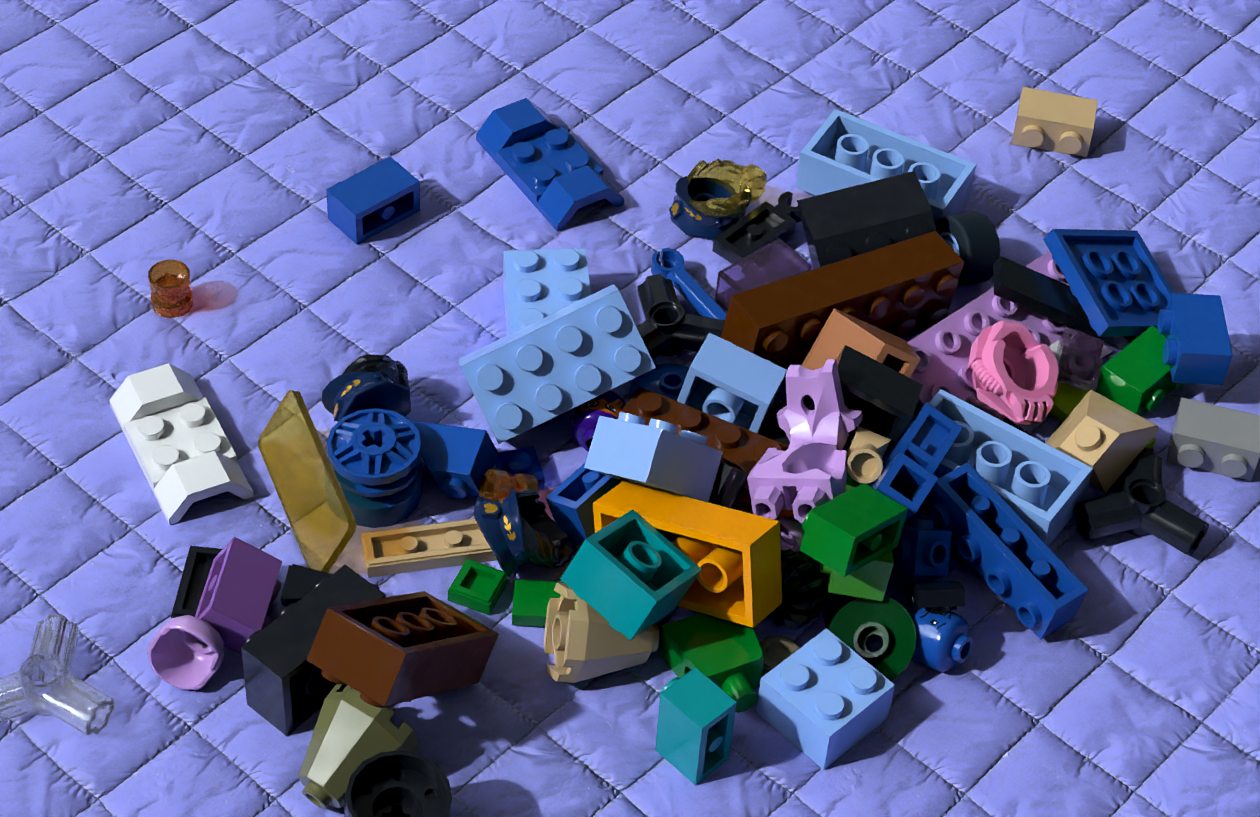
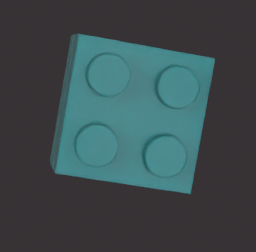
M632 509L585 539L560 579L580 599L586 601L602 615L614 630L622 633L631 641L678 606L702 569Z

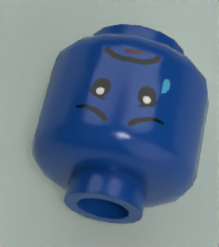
M924 608L910 613L917 630V648L913 657L914 661L934 670L944 672L951 670L958 662L963 663L967 660L973 647V639L969 637V625L965 618L951 611L931 613L927 612Z

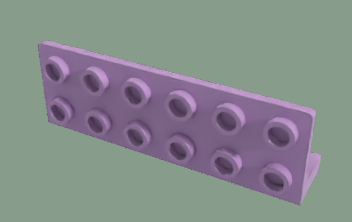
M1050 251L1025 266L1069 285L1059 266L1053 261ZM993 287L907 342L921 359L910 377L923 385L917 404L921 409L926 402L929 403L940 389L963 401L970 396L977 398V391L973 388V371L968 369L971 346L982 330L999 321H1012L1023 324L1039 345L1047 344V346L1062 339L1076 329L994 295Z

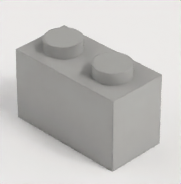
M1181 397L1172 427L1166 462L1251 482L1260 457V415Z

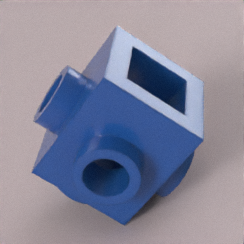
M911 517L907 524L903 525L898 547L892 550L894 560L892 571L902 573L901 580L905 582L929 581V576H948L952 531L934 528L933 519Z

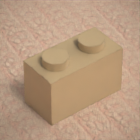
M1022 87L1011 144L1087 158L1094 130L1098 100Z

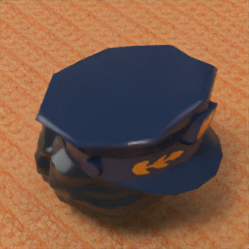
M368 354L360 356L345 369L342 375L327 384L322 391V403L325 409L333 415L334 421L338 422L343 417L358 410L374 408L395 411L406 417L411 412L408 371L404 364H401L400 361L392 360L388 355Z
M512 488L508 497L497 501L478 496L473 512L474 518L484 538L496 555L501 569L513 580L520 566L533 562L537 567L544 566L550 568L554 566L558 568L570 562L571 557L576 553V543L572 537L561 531L556 522L548 516L545 511V503L536 500L540 496L535 490L515 492V489Z

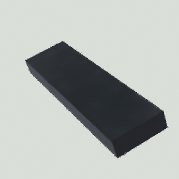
M1002 256L993 264L994 295L1120 349H1124L1138 337H1099L1091 327L1086 313L1078 299L1072 294L1069 285Z

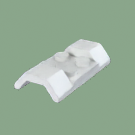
M168 363L127 376L110 399V406L169 525L178 523L193 502L226 491L244 500L254 497L253 490L237 462L236 453L206 397L203 398L191 374Z

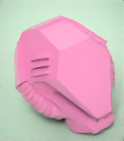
M999 321L982 330L971 346L968 369L973 371V388L977 391V400L987 404L990 408H994L1017 424L1030 425L1031 422H1043L1053 407L1054 403L1051 398L1056 395L1058 388L1059 367L1054 353L1047 344L1039 345L1030 331L1018 322Z

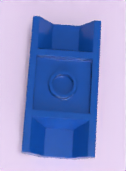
M527 98L493 110L476 134L478 143L556 231L564 229L579 208L601 199H607L616 207L624 205V198L603 176L604 170L563 126L558 127L540 107Z

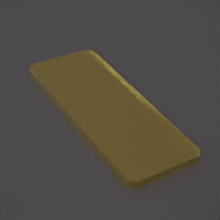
M289 390L260 435L258 448L307 567L329 573L355 533L356 521L301 393Z

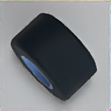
M977 211L941 216L935 222L937 233L964 261L957 286L987 282L993 276V264L1000 257L999 237L993 223L986 215Z

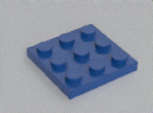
M1052 229L1043 240L1052 254L1053 261L1059 266L1070 285L1072 294L1078 299L1089 319L1091 327L1099 337L1139 336L1152 325L1157 328L1159 311L1166 309L1170 293L1174 292L1138 231Z

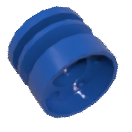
M374 408L358 410L349 414L331 428L327 439L329 490L332 506L338 514L355 525L369 528L392 526L407 519L418 508L422 496L421 440L419 431L408 418L395 411Z

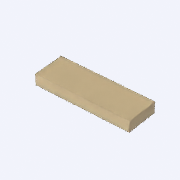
M475 518L361 533V544L368 578L463 565L466 559L478 563L497 560Z

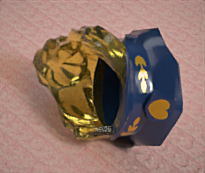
M716 159L709 163L701 160L695 165L688 176L682 177L677 181L675 190L677 195L674 196L673 204L669 209L670 219L686 235L713 240L741 220L750 202L757 201L764 194L767 175L759 166L754 164L745 166L730 160L721 161Z

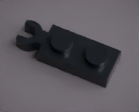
M791 192L781 194L775 207L766 201L713 239L712 251L742 271L794 233L795 224L802 221L798 206H791L793 194Z

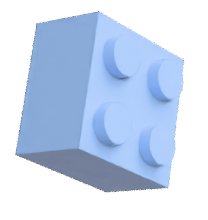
M709 333L689 367L677 401L758 434L773 406L787 370Z
M620 412L618 419L599 415L584 468L621 481H628L709 502L723 451L707 446L708 437L686 430H681V434L677 435L676 425L653 418L650 419L649 426L645 425L646 419L625 412Z
M826 628L760 679L756 712L819 767L825 770L888 719L895 684Z

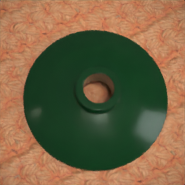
M885 596L883 601L856 598L850 601L837 612L828 629L890 681L899 677L908 668L917 648V630L911 615L897 601ZM875 638H882V648L876 652H871L869 649L871 641Z

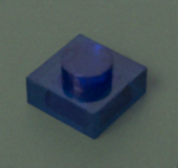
M534 446L498 452L493 472L502 497L508 496L512 488L515 489V492L544 490L545 477Z

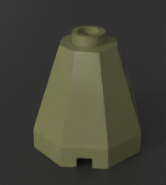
M336 684L324 699L298 775L302 785L305 786L302 794L321 809H326L328 805L335 808L345 806V792L350 776L363 761L381 752L403 750L416 753L420 748L414 730L409 725L403 722L397 728L390 719L395 714L388 706L386 708H379L364 702L360 698L361 693L349 685L343 688L341 684Z

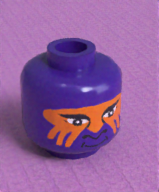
M609 390L577 406L571 424L573 439L579 446L589 452L599 415L616 419L627 403L618 394Z

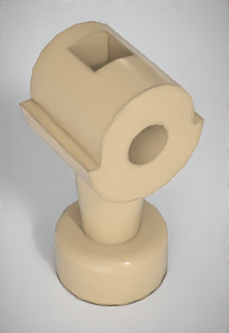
M858 426L846 450L848 458L846 467L849 476L856 482L865 484L878 479L883 470L882 458L891 439Z

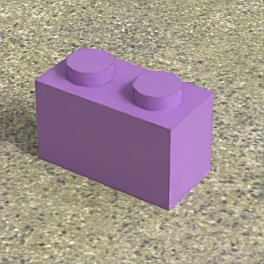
M233 537L214 558L195 617L207 621L219 632L224 642V647L240 654L242 652L241 646L245 644L249 636L258 630H263L270 624L271 617L266 614L268 607L274 602L281 589L282 582L277 578L282 561L236 537Z

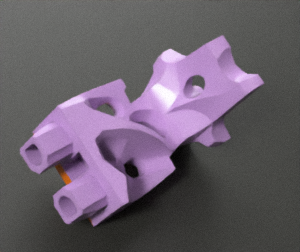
M827 359L822 368L815 370L801 365L789 366L785 376L787 406L778 411L777 421L779 427L785 431L790 444L786 451L768 448L750 471L747 480L754 515L773 520L778 516L794 517L803 524L806 515L811 509L819 507L836 498L839 494L844 493L847 480L846 465L848 458L847 452L843 448L848 441L850 431L854 430L861 423L863 415L862 411L849 409L844 403L836 359ZM805 395H809L813 399L815 404L814 410H809L804 405Z

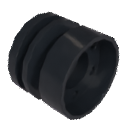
M403 750L381 752L363 761L351 774L345 792V817H450L452 795L449 780L437 764L421 754Z

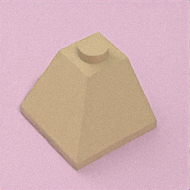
M1090 390L1045 443L1092 467L1089 485L1106 493L1159 429L1154 423Z

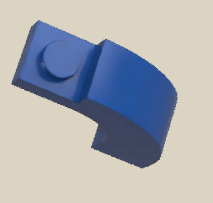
M927 402L883 463V470L879 478L870 485V487L908 508L905 522L916 514L938 480V477L933 474L963 429V427Z

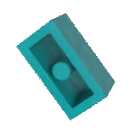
M695 667L683 677L671 679L660 693L655 750L696 786L729 760L737 702Z

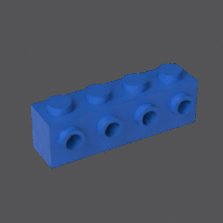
M968 462L939 478L931 489L922 513L927 519L934 520V528L952 531L951 544L956 548L959 556L964 561L969 562L983 577L988 587L1008 604L1016 613L1020 622L1030 628L1042 640L1073 620L1088 592L1087 587Z

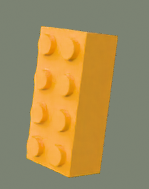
M622 481L593 502L595 533L633 509L702 569L678 604L679 607L754 628L782 604L780 521L628 481Z

